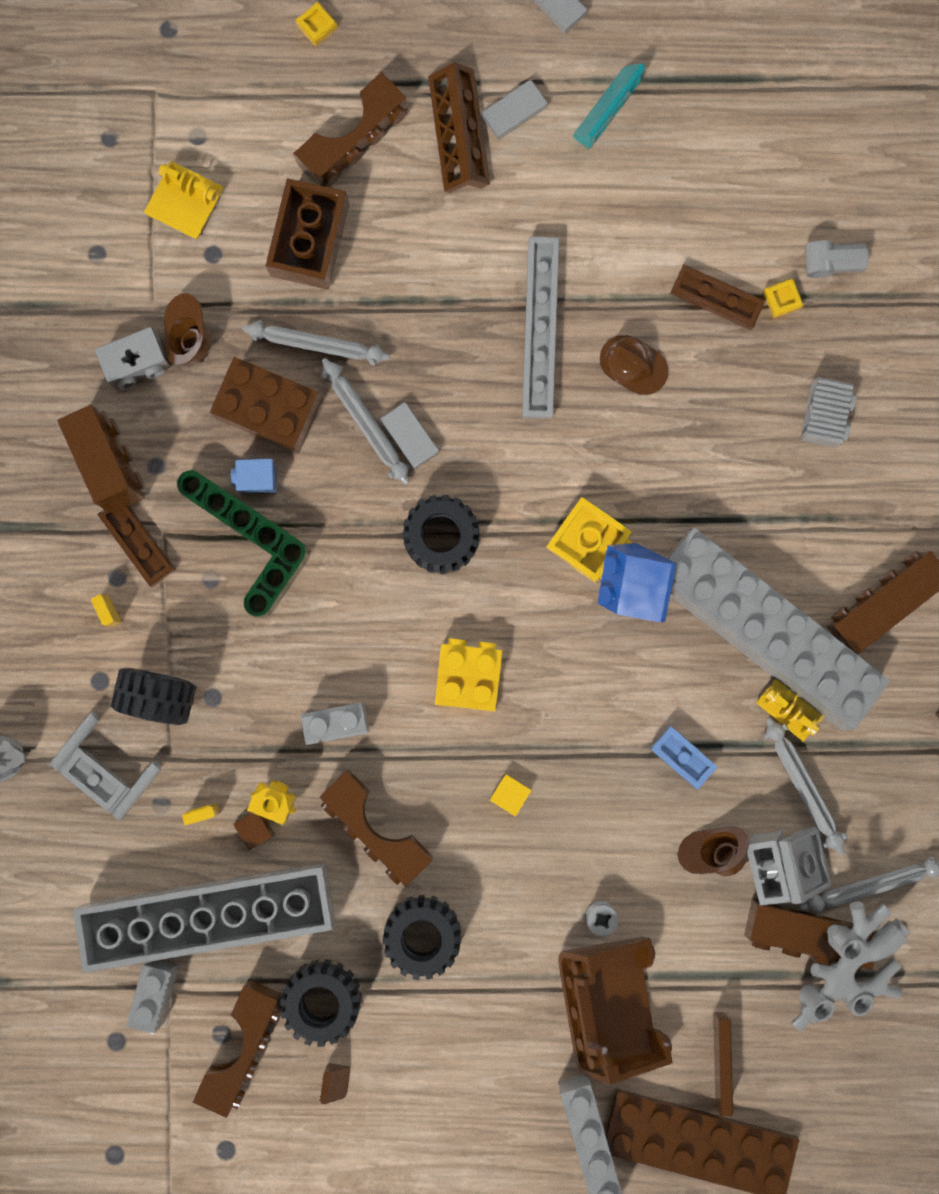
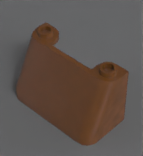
M638 937L566 950L559 954V970L574 1057L578 1069L586 1077L612 1085L673 1064L671 1055L672 1044L669 1037L662 1031L653 1028L643 969L653 965L656 955L651 938Z

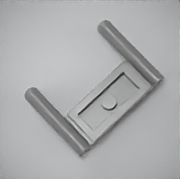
M91 712L49 764L54 769L60 771V774L102 808L109 811L116 819L122 820L161 771V765L157 762H152L130 788L127 783L86 750L79 747L100 721L99 715Z

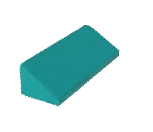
M642 63L622 68L574 132V139L588 149L593 147L642 81L645 66Z

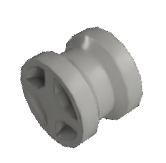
M596 901L587 908L585 919L589 929L594 934L607 936L616 930L618 916L609 903Z

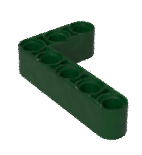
M193 470L183 472L178 477L177 489L184 497L272 555L244 598V608L249 615L258 618L270 616L309 559L307 546L200 473ZM193 479H199V489L194 493H188V483ZM223 495L225 498L224 507L220 510H213V499L216 496ZM243 512H249L251 516L249 524L245 527H239L237 525V517ZM267 529H274L276 532L275 540L270 544H264L262 541L263 532ZM293 545H298L301 548L300 558L295 561H289L287 550ZM281 570L284 575L283 583L273 587L270 583V575L274 571ZM263 595L267 601L266 608L261 612H256L253 608V600L257 596Z

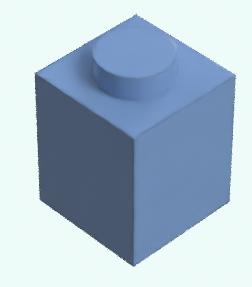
M273 459L235 460L236 468L231 469L232 487H236L237 492L240 494L277 493V463Z

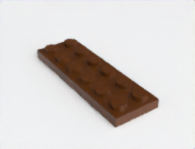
M621 1089L616 1090L605 1134L611 1156L753 1194H787L799 1144L798 1137L791 1134Z

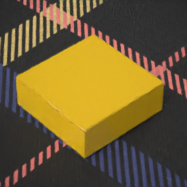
M319 2L315 3L295 20L296 25L315 47L338 29L335 20Z
M793 278L763 290L773 319L799 310L804 306Z
M99 594L91 598L92 605L103 626L113 627L122 623L109 595Z
M505 773L489 800L516 817L532 790Z
M212 803L183 813L184 825L186 826L219 815L218 803Z

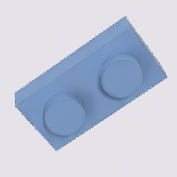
M669 726L650 747L657 756L697 790L717 769V766L672 726Z

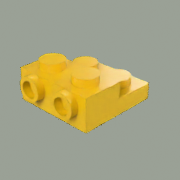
M581 497L546 548L570 564L580 574L597 584L599 579H602L607 545L633 543L628 539L632 531Z
M448 638V644H441L435 705L496 711L502 650H496L497 644L479 642L478 648L466 646V640Z

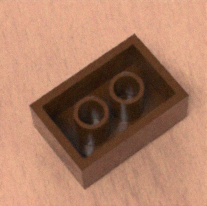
M286 179L265 265L271 277L329 290L350 205L346 191L294 179Z
M233 357L209 413L219 421L299 454L321 404L322 397L318 391Z
M90 404L57 420L94 504L114 514L125 506H131L145 499L142 489L145 488L144 482L137 471L133 473L129 464L133 461L132 456L125 445L121 446L117 437L121 433L113 418L109 419L104 411L100 412Z

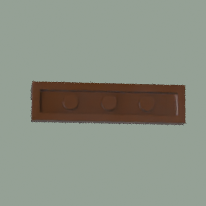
M453 62L428 76L444 192L448 193L467 185L480 189L490 185L474 69ZM447 78L448 86L444 95H442L439 81ZM449 105L451 106L452 115L448 124H446L444 114ZM453 134L456 138V145L451 153L449 152L448 143ZM457 163L460 167L461 178L453 181L452 172Z

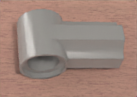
M821 240L805 245L806 274L809 278H823L834 273L864 272L867 269L869 254L866 244L833 245L831 241Z

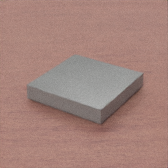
M817 826L807 827L778 841L792 904L804 903L831 887Z

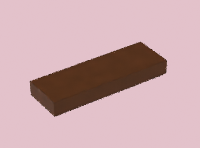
M684 264L670 292L675 297L750 330L754 328L766 301Z
M125 506L114 514L104 509L97 514L150 587L155 586L176 570L130 506Z
M713 1012L716 1108L721 1116H732L731 1021L724 1012Z

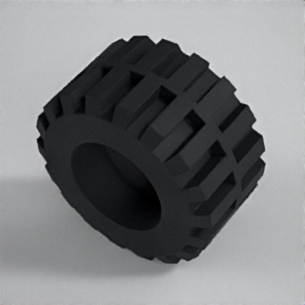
M436 495L429 496L430 499L420 500L417 502L418 505L415 508L412 507L408 512L409 515L404 520V531L402 532L404 546L411 559L420 568H424L431 573L447 574L452 571L456 572L461 567L466 566L477 551L480 538L478 520L472 513L471 508L468 505H464L456 497L453 499L449 498V495H442V497H436ZM448 518L458 526L460 537L457 545L452 550L438 553L432 551L425 544L423 532L425 526L433 519Z
M123 668L118 671L110 707L124 715L159 723L182 725L188 723L196 686L190 681L169 675L134 668Z
M418 895V898L411 896L406 898L402 904L400 902L396 905L387 919L382 938V945L385 946V956L390 958V965L394 969L398 967L401 970L400 974L405 977L407 974H411L414 980H419L420 976H426V980L433 979L434 974L438 973L440 976L445 973V969L448 966L451 967L454 964L455 957L458 956L460 951L461 926L455 911H451L449 904L445 901L442 903L435 896L431 898H426L425 895ZM419 920L434 924L441 934V941L438 947L426 953L412 950L404 939V932L409 924Z
M319 959L313 960L310 965L304 964L290 978L280 1001V1005L283 1006L280 1012L281 1018H286L285 1028L287 1031L293 1029V1037L296 1040H299L300 1037L305 1038L304 1044L311 1046L313 1041L317 1042V1047H324L328 1041L333 1045L338 1042L340 1037H346L350 1029L355 1025L361 1008L362 993H359L360 985L358 980H353V972L350 969L346 972L343 969L344 965L339 962L337 965L331 964L332 960L325 959L323 963H319ZM314 987H324L331 990L339 1001L338 1012L329 1017L315 1016L305 1005L304 995L306 991Z

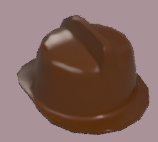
M179 294L170 301L164 315L166 356L169 362L175 365H185L191 361L202 363L204 362L205 355L211 348L212 335L203 323L201 305L196 297L190 294Z
M618 335L609 339L602 347L600 366L603 372L631 392L639 395H651L665 385L668 377V365L664 357L641 340L629 335Z
M735 826L697 831L687 836L680 844L677 853L678 861L684 870L692 874L716 873L720 876H732L742 870L745 863L749 862L747 854L749 841L744 831Z

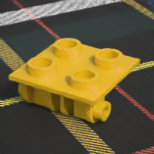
M170 161L167 165L163 163L158 171L162 178L144 214L197 240L224 187L173 161Z
M777 679L770 684L756 702L757 705L780 724H786L788 730L802 742L810 734L813 736L820 729L818 724L824 718V716Z

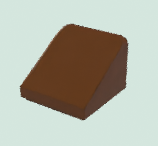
M251 813L233 824L248 851L275 835L267 819L255 813Z
M332 1063L326 1066L320 1095L321 1104H328L346 1097L350 1076L349 1066Z

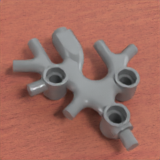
M859 901L853 902L850 905L854 923L853 928L850 930L848 927L841 925H832L828 928L829 944L841 958L836 964L831 966L818 963L812 965L811 974L825 979L826 982L822 989L809 984L800 990L799 1001L802 1005L800 1007L802 1012L791 1022L799 1032L810 1022L815 1024L828 1020L835 1010L833 1003L840 999L855 1016H863L872 1009L874 997L880 995L894 999L901 997V988L888 984L890 978L902 968L894 958L887 962L870 979L860 982L854 978L856 970L862 964L882 960L890 956L908 940L906 936L911 933L896 918L893 922L889 920L875 933L870 941H866L867 937L892 914L884 904L878 907L870 916L866 917L863 903Z

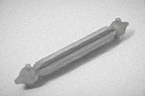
M261 320L242 327V330L250 335L252 341L265 338L273 343L357 360L367 358L370 365L390 359V355L383 352L379 344L367 348L361 343L277 326L265 327Z
M324 358L322 360L324 367L323 373H321L322 379L326 378L332 381L333 390L381 461L391 467L390 473H388L389 478L400 480L405 485L408 484L409 464L399 462L398 453L350 382L341 376L342 365L338 366Z
M771 717L767 718L768 727L763 736L766 740L770 738L775 741V750L819 831L826 835V841L823 842L824 847L836 850L840 855L845 854L843 845L848 836L846 833L841 834L836 831V822L793 743L784 736L785 731L788 730L787 725L776 723Z
M929 857L923 865L914 864L826 891L822 896L816 895L800 905L801 911H810L819 915L824 907L833 908L921 881L926 876L936 879L939 876V861L934 857Z

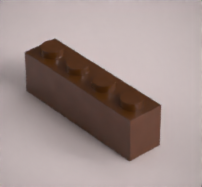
M915 551L902 561L905 566L896 572L894 569L889 571L879 579L881 585L873 591L868 588L855 598L857 603L850 609H847L845 606L831 616L833 622L826 626L828 630L857 655L939 592V560L932 551L923 553Z
M752 899L744 936L749 941H752L753 947L770 951L771 946L781 948L782 953L788 956L800 958L801 953L813 956L812 960L815 962L831 965V961L838 962L841 956L829 944L828 928L832 925H841L851 930L854 923L776 904L760 905L758 900ZM874 930V931L867 937L866 941H870L871 938H872V937L875 935V933L877 932V930ZM875 961L862 964L856 972H861L862 968L873 970Z

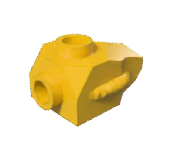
M272 780L270 784L261 781L256 790L251 793V801L247 811L284 825L288 822L290 814L296 812L294 804L297 795L289 792V786L280 781ZM269 799L267 806L265 808V801Z

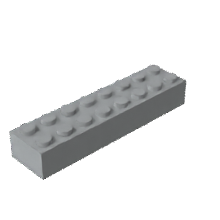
M695 527L684 535L667 557V559L677 563L670 596L841 731L855 730L889 684L890 680Z
M326 862L85 903L73 910L83 973L330 931L336 924Z

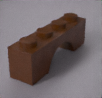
M382 72L360 91L361 102L364 108L360 123L352 132L336 138L325 137L315 133L293 153L297 165L316 185L325 187L327 184H334L340 178L341 171L349 164L354 165L362 157L363 151L370 144H377L385 135V130L392 124L397 125L406 116L408 110L406 96Z
M348 769L319 797L323 801L321 807L332 818L337 815L343 821V830L353 840L358 837L366 845L363 849L374 862L380 860L388 868L385 873L395 884L398 885L401 882L406 887L433 861V856L413 835L400 839H390L381 836L373 830L368 823L365 813V803L370 790Z
M248 979L231 1013V1016L237 1021L243 1033L244 1043L242 1052L231 1062L210 1065L192 1103L226 1118L232 1108L239 1109L246 1093L240 1089L245 1079L251 1081L258 1063L253 1060L257 1050L264 1051L271 1034L266 1032L270 1021L276 1023L283 1006L278 1002L282 993Z

